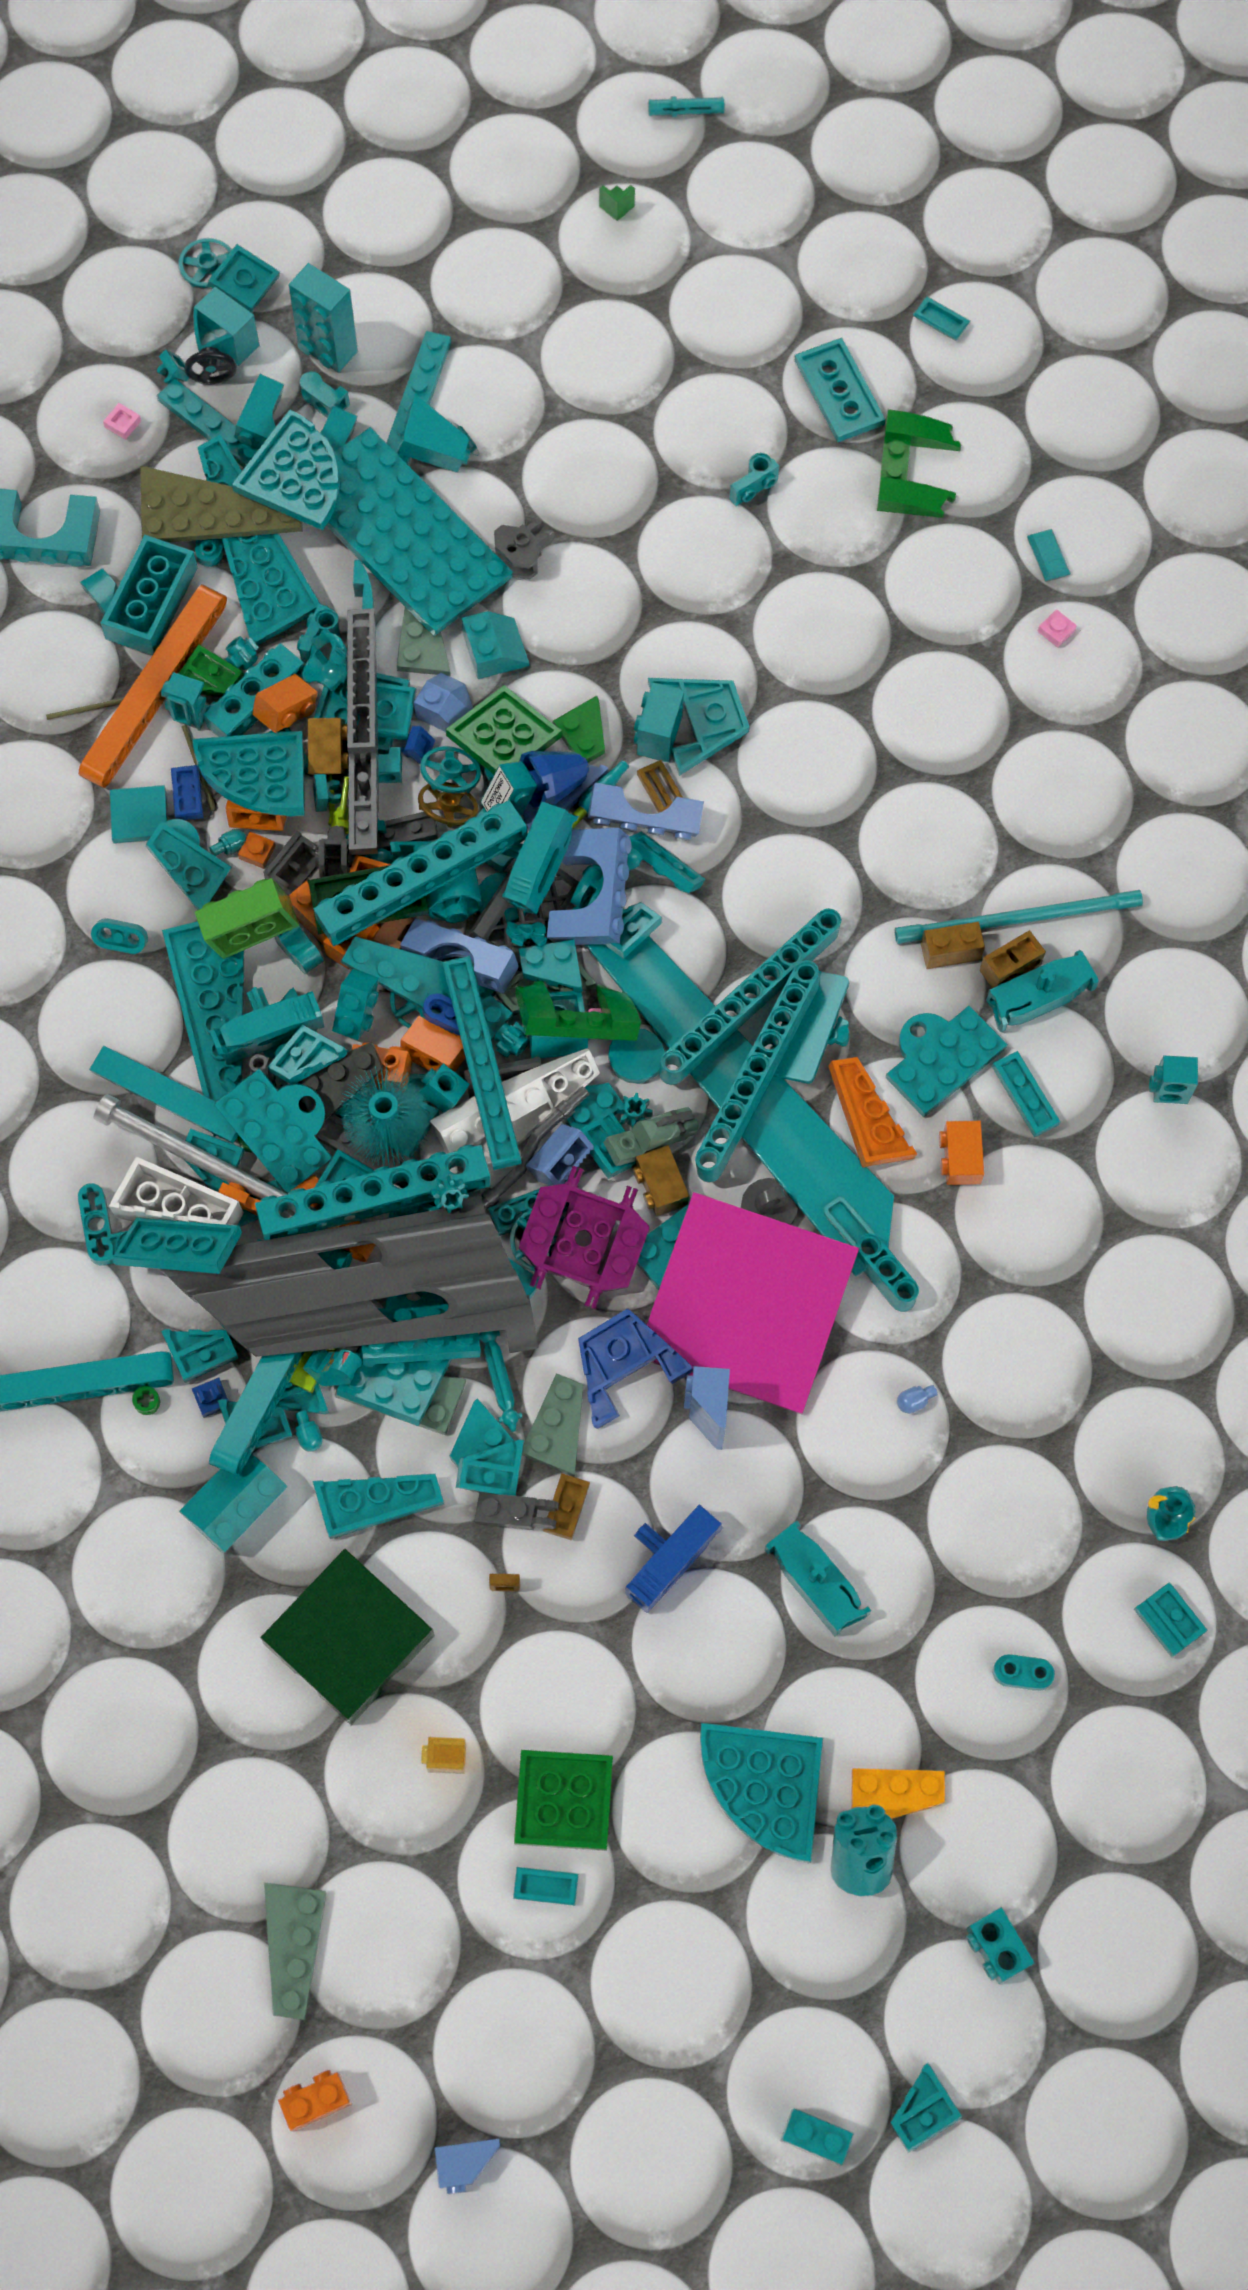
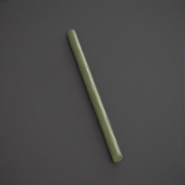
M124 698L46 714V717L49 720L120 704Z
M183 725L182 730L194 764L197 765L188 727ZM199 770L200 781L211 811H215L216 807L207 781Z

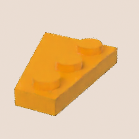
M852 1768L851 1809L879 1805L884 1808L885 1814L894 1819L945 1803V1771Z

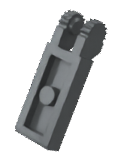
M479 1493L474 1522L478 1525L534 1530V1528L554 1529L556 1527L555 1520L536 1516L538 1510L557 1511L559 1503L532 1497Z

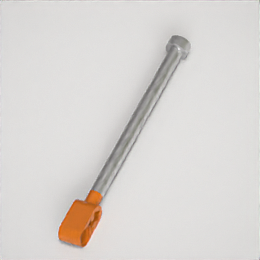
M109 1094L104 1095L96 1107L93 1116L96 1121L106 1126L113 1122L228 1183L233 1182L245 1188V1192L260 1200L272 1195L277 1197L288 1195L121 1108V1101ZM311 1206L309 1207V1209H311V1210H313V1211H317V1209H315V1208H313V1207H311ZM292 1210L284 1211L291 1216L295 1214ZM356 1221V1222H352V1223H348V1224H344V1225H340V1226H336V1227H332V1228L343 1227V1226L354 1225V1224H360L361 1222H360V1221ZM371 1243L343 1249L352 1252V1258L361 1262H367L376 1245Z

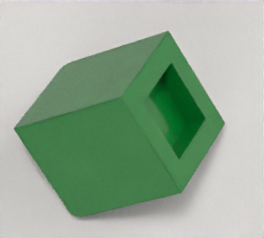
M604 185L599 188V207L616 221L620 220L635 207V188L630 185L623 191L617 185L612 190H609Z

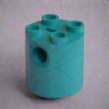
M443 855L439 859L445 860L448 859L450 856ZM475 868L426 895L429 909L428 915L432 919L449 923H460L482 907V897Z
M879 1805L855 1807L842 1811L837 1816L830 1870L836 1885L849 1894L873 1896L882 1892L890 1884L895 1858L897 1830L895 1823L885 1814L883 1807Z

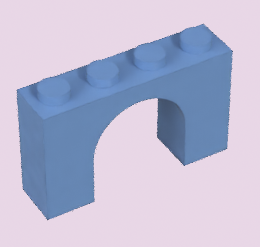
M620 828L572 830L571 841L562 863L565 865H599L603 872V887L596 900L585 908L549 911L547 938L554 943L574 940L575 945L620 944V935L624 931L622 912L623 907L626 905L625 881L629 877L627 859L628 854L631 852L630 836Z

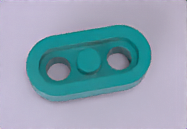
M222 538L196 541V558L201 565L212 567L220 563L224 553ZM206 548H212L211 551H204Z
M104 918L99 920L91 930L93 942L105 949L137 954L148 943L146 930L138 924ZM104 928H108L112 935L107 934ZM131 934H136L139 940H134Z
M1007 1654L998 1658L993 1666L995 1680L1006 1687L1041 1691L1047 1689L1055 1677V1671L1051 1663L1041 1658ZM1012 1665L1015 1669L1014 1674H1007L1004 1666ZM1035 1669H1042L1045 1677L1037 1678L1034 1673Z

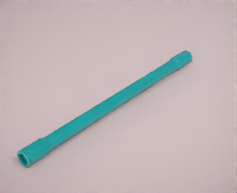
M1133 890L1110 896L924 925L915 924L896 927L894 933L897 944L921 941L924 930L978 921L980 929L983 930L1104 910H1120L1142 906L1143 897L1140 890Z

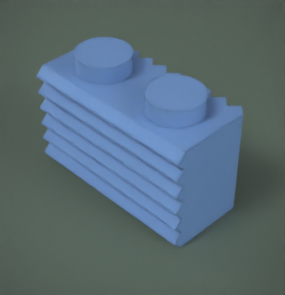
M561 1124L527 1163L526 1168L538 1182L549 1186L564 1184L565 1180H568L572 1166L579 1167V1163H583V1158H586V1154H590V1150H593L594 1146L581 1130Z

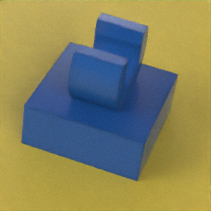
M412 726L406 746L400 747L401 752L406 757H412L420 764L423 756L433 749L435 739L422 726Z
M220 1378L192 1388L203 1418L221 1411L218 1400H228Z

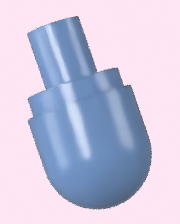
M934 1385L924 1389L921 1386H914L899 1394L897 1405L904 1413H914L928 1405V1399L937 1396V1390Z

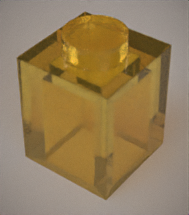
M428 1737V1745H422L421 1764H427V1771L429 1773L465 1774L466 1739Z

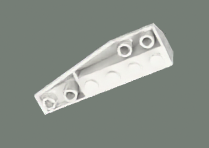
M588 1048L530 1069L502 1082L517 1145H520L556 1111L555 1107L562 1100L567 1101L580 1087H585L600 1074ZM475 1096L430 1120L433 1130L446 1154L455 1152L465 1145H481L487 1165L492 1163ZM455 1167L458 1174L464 1171L462 1167Z

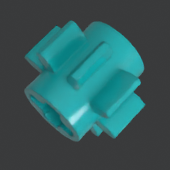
M239 636L226 646L225 649L228 652V656L225 660L236 668L241 667L243 670H246L258 660L256 650L259 647L252 638L243 639Z
M515 1022L513 1026L505 1023L494 1037V1040L497 1042L496 1047H498L496 1051L506 1058L510 1054H514L516 1057L521 1055L529 1044V1039L526 1038L527 1035H525L523 1026L518 1022Z
M635 1093L634 1097L630 1098L623 1096L624 1106H617V1113L623 1115L620 1119V1124L627 1123L631 1126V1130L638 1121L644 1120L645 1117H652L653 1110L646 1109L649 1105V1099L643 1100L639 1098L638 1093Z
M451 1174L441 1180L437 1178L436 1189L430 1190L432 1197L436 1198L434 1203L437 1209L444 1206L448 1213L458 1207L462 1209L463 1198L469 1197L467 1190L463 1189L465 1186L463 1179L455 1181Z

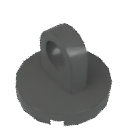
M774 1178L760 1179L749 1185L743 1194L741 1202L742 1209L790 1225L793 1224L797 1216L798 1206Z

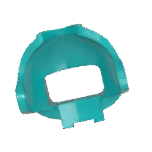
M324 629L320 632L321 634L314 635L311 638L313 643L311 656L305 664L302 678L306 683L318 682L333 692L341 682L343 684L347 682V647L338 635L330 633L328 629ZM329 642L332 645L330 660L320 651V648Z

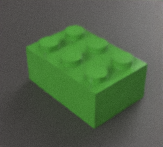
M272 878L259 880L250 888L243 891H234L227 898L217 902L206 903L201 909L194 911L204 941L223 959L300 926L289 896Z

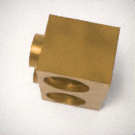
M1029 930L983 957L979 971L989 985L994 988L1039 967L1042 964L1046 951Z

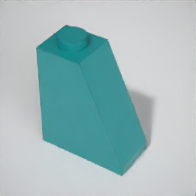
M414 395L408 409L397 453L458 473L461 465L467 464L471 449L467 448L469 438L424 400Z

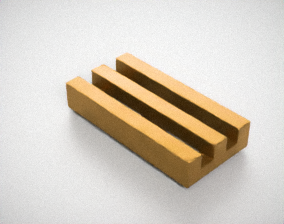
M662 760L637 770V776L658 813L669 808L672 801L655 773V769L658 768L674 798L682 797ZM646 773L650 775L653 783L655 784L657 790L659 791L661 797L667 805L666 807L663 806L661 800L659 799L657 793L651 785L648 777L646 776Z

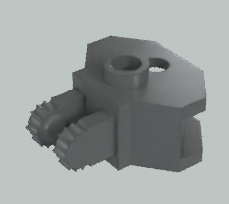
M539 518L526 527L523 524L520 527L501 525L494 531L495 554L513 571L512 576L515 578L530 580L538 574V557L541 556V550L550 544L555 537V534L550 529L539 537L535 536L544 526V523Z
M331 827L328 831L327 839H319V850H315V866L319 867L320 878L349 873L355 859V855H350L349 839H345L343 827Z

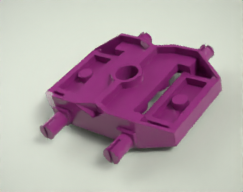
M572 1166L569 1178L565 1184L540 1187L518 1249L535 1270L529 1284L530 1287L534 1288L539 1277L535 1289L541 1290L545 1275L548 1273L572 1280L589 1287L590 1291L584 1306L589 1308L592 1297H594L590 1309L596 1310L599 1297L603 1292L629 1287L650 1227L632 1206L638 1189L633 1188L629 1198L632 1187L626 1186L622 1202L617 1203L578 1189V1184L584 1170L579 1168L576 1178H574L577 1167ZM568 1202L570 1204L551 1257L547 1256L565 1203ZM616 1220L620 1221L602 1274L599 1275L597 1272ZM579 1231L588 1232L591 1236V1243L585 1247L579 1246L575 1241L576 1233Z

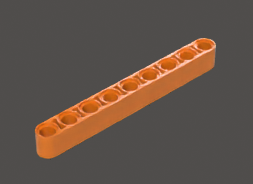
M200 585L196 589L84 757L78 771L80 777L102 788H106L110 784L166 699L161 696L165 681L170 680L173 672L178 674L197 646L203 643L223 613L227 604V596L205 585Z

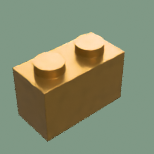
M308 718V774L346 775V769H349V753L346 752L347 724H345L344 719Z
M979 921L924 930L921 940L926 969L979 961L985 948Z
M669 1145L636 1156V1167L633 1168L634 1176L638 1184L643 1183L646 1190L643 1193L648 1209L653 1208L656 1217L689 1204V1194Z

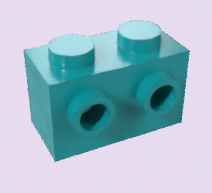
M352 969L341 983L332 1032L355 1040H359L365 1031L369 1032L374 1020L372 1011L379 996V992H377L379 977Z

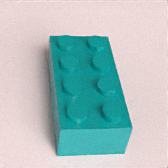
M307 263L288 284L298 347L304 354L312 355L318 359L324 367L332 368L339 373L358 352L351 292L343 284L310 263Z
M144 535L100 623L105 639L153 655L162 642L198 569L194 551Z

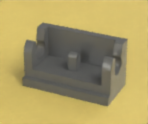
M296 831L263 871L264 878H272L289 896L316 869L315 850H319L318 846Z

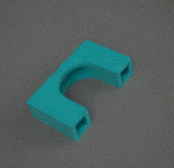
M259 374L237 421L234 438L244 445H252L260 449L276 428L273 415L282 397L283 383ZM336 406L332 407L327 421L320 432L323 437L327 438L333 452H336L349 442L358 417Z
M0 489V560L12 559L24 563L36 561L48 565L59 563L69 564L73 567L91 566L100 516L97 497L70 494L66 519L60 530L49 537L36 539L27 537L17 530L22 506L18 491Z

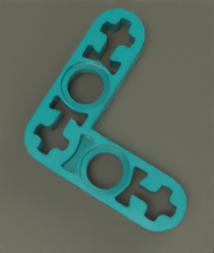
M88 1183L82 1186L78 1192L87 1252L91 1261L96 1265L114 1264L112 1257L128 1231L112 1234L105 1194L99 1185ZM90 1192H94L98 1196L95 1198L97 1210L91 1209L87 1199ZM94 1218H102L104 1220V1226L99 1231L89 1229V1223ZM101 1238L104 1248L109 1249L104 1252L103 1257H99L97 1253H94L99 1249L96 1239Z

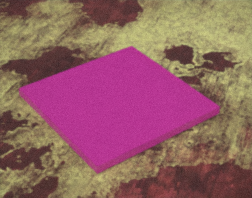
M693 1192L647 1325L693 1367L730 1369L729 1390L803 1414L859 1248ZM657 1359L651 1362L660 1365Z

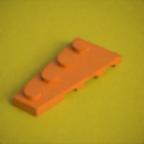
M858 1057L831 1061L828 1067L862 1167L914 1159L917 1152L913 1146L909 1147L903 1137L904 1131L899 1124H895L888 1113L889 1107L884 1100H880L875 1092L876 1086Z

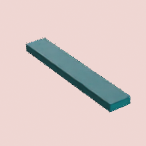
M104 1045L89 1069L92 1073L234 1144L238 1137V1133L215 1107V1101Z

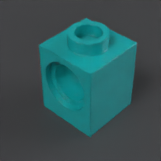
M443 1063L436 1070L431 1068L421 1080L424 1086L419 1091V1094L422 1093V1096L438 1109L446 1112L457 1104L470 1084ZM438 1082L445 1086L446 1091L439 1087Z

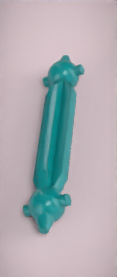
M500 1331L480 1332L478 1336L479 1340L485 1343L484 1355L497 1404L503 1411L502 1416L498 1417V1421L508 1426L511 1432H515L516 1424L522 1418V1413H517L513 1409L515 1403L501 1347L495 1341L497 1336H500Z

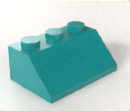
M251 1454L244 1469L238 1476L219 1469L179 1512L221 1553H224L288 1486L269 1467Z

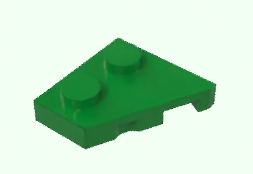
M201 645L197 646L178 673L204 682V687L200 694L224 696L228 687L232 684H237L244 677L243 671Z
M597 695L553 720V724L562 730V739L571 752L580 754L588 763L605 754L600 705Z

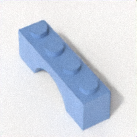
M594 783L587 818L594 819L593 824L600 826H610L611 822L621 824L620 828L624 830L637 831V827L648 829L647 833L663 836L664 832L675 833V838L691 840V836L696 837L699 834L704 801L676 797L666 810L657 814H645L635 810L627 802L622 787Z
M415 918L400 944L401 949L439 961L449 957L462 958L470 956L471 962L474 964V973L478 984L503 994L519 967L515 954L510 948L503 945L498 947L489 944L480 937L472 938L466 936L454 928L449 930L440 927L431 920L423 921Z

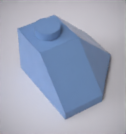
M443 673L427 680L414 701L415 717L445 732L446 728L473 709L465 683Z

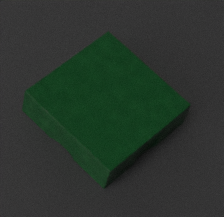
M344 1548L260 1638L269 1650L294 1673L307 1681L331 1708L352 1725L381 1694L388 1681L405 1668L435 1635L433 1629Z

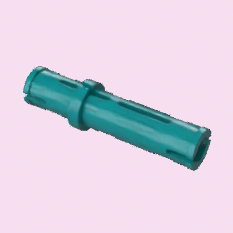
M671 96V99H648L649 116L671 115V117H677V115L724 114L725 111L724 97L677 99L676 96Z

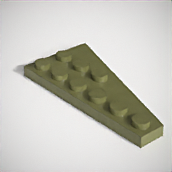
M140 466L142 538L144 535L169 543L303 531L302 521L235 493L232 486Z

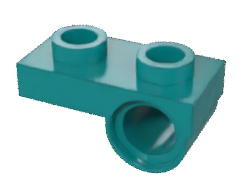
M765 453L752 455L749 460L748 474L730 485L729 499L737 506L742 502L750 501L756 493L764 488H771L778 480L779 465Z
M317 605L315 612H311L308 617V629L305 635H301L298 640L297 650L300 652L301 661L307 663L311 656V647L313 645L311 638L314 635H319L322 630L328 629L330 633L340 636L338 615L328 606ZM325 624H332L330 627H323Z

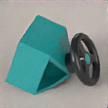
M216 287L194 306V332L199 352L186 360L184 366L185 373L190 379L198 383H223L231 379L237 371V366H240L260 346L254 315ZM196 362L203 367L201 374H197L192 369ZM228 370L221 375L210 376L217 371Z

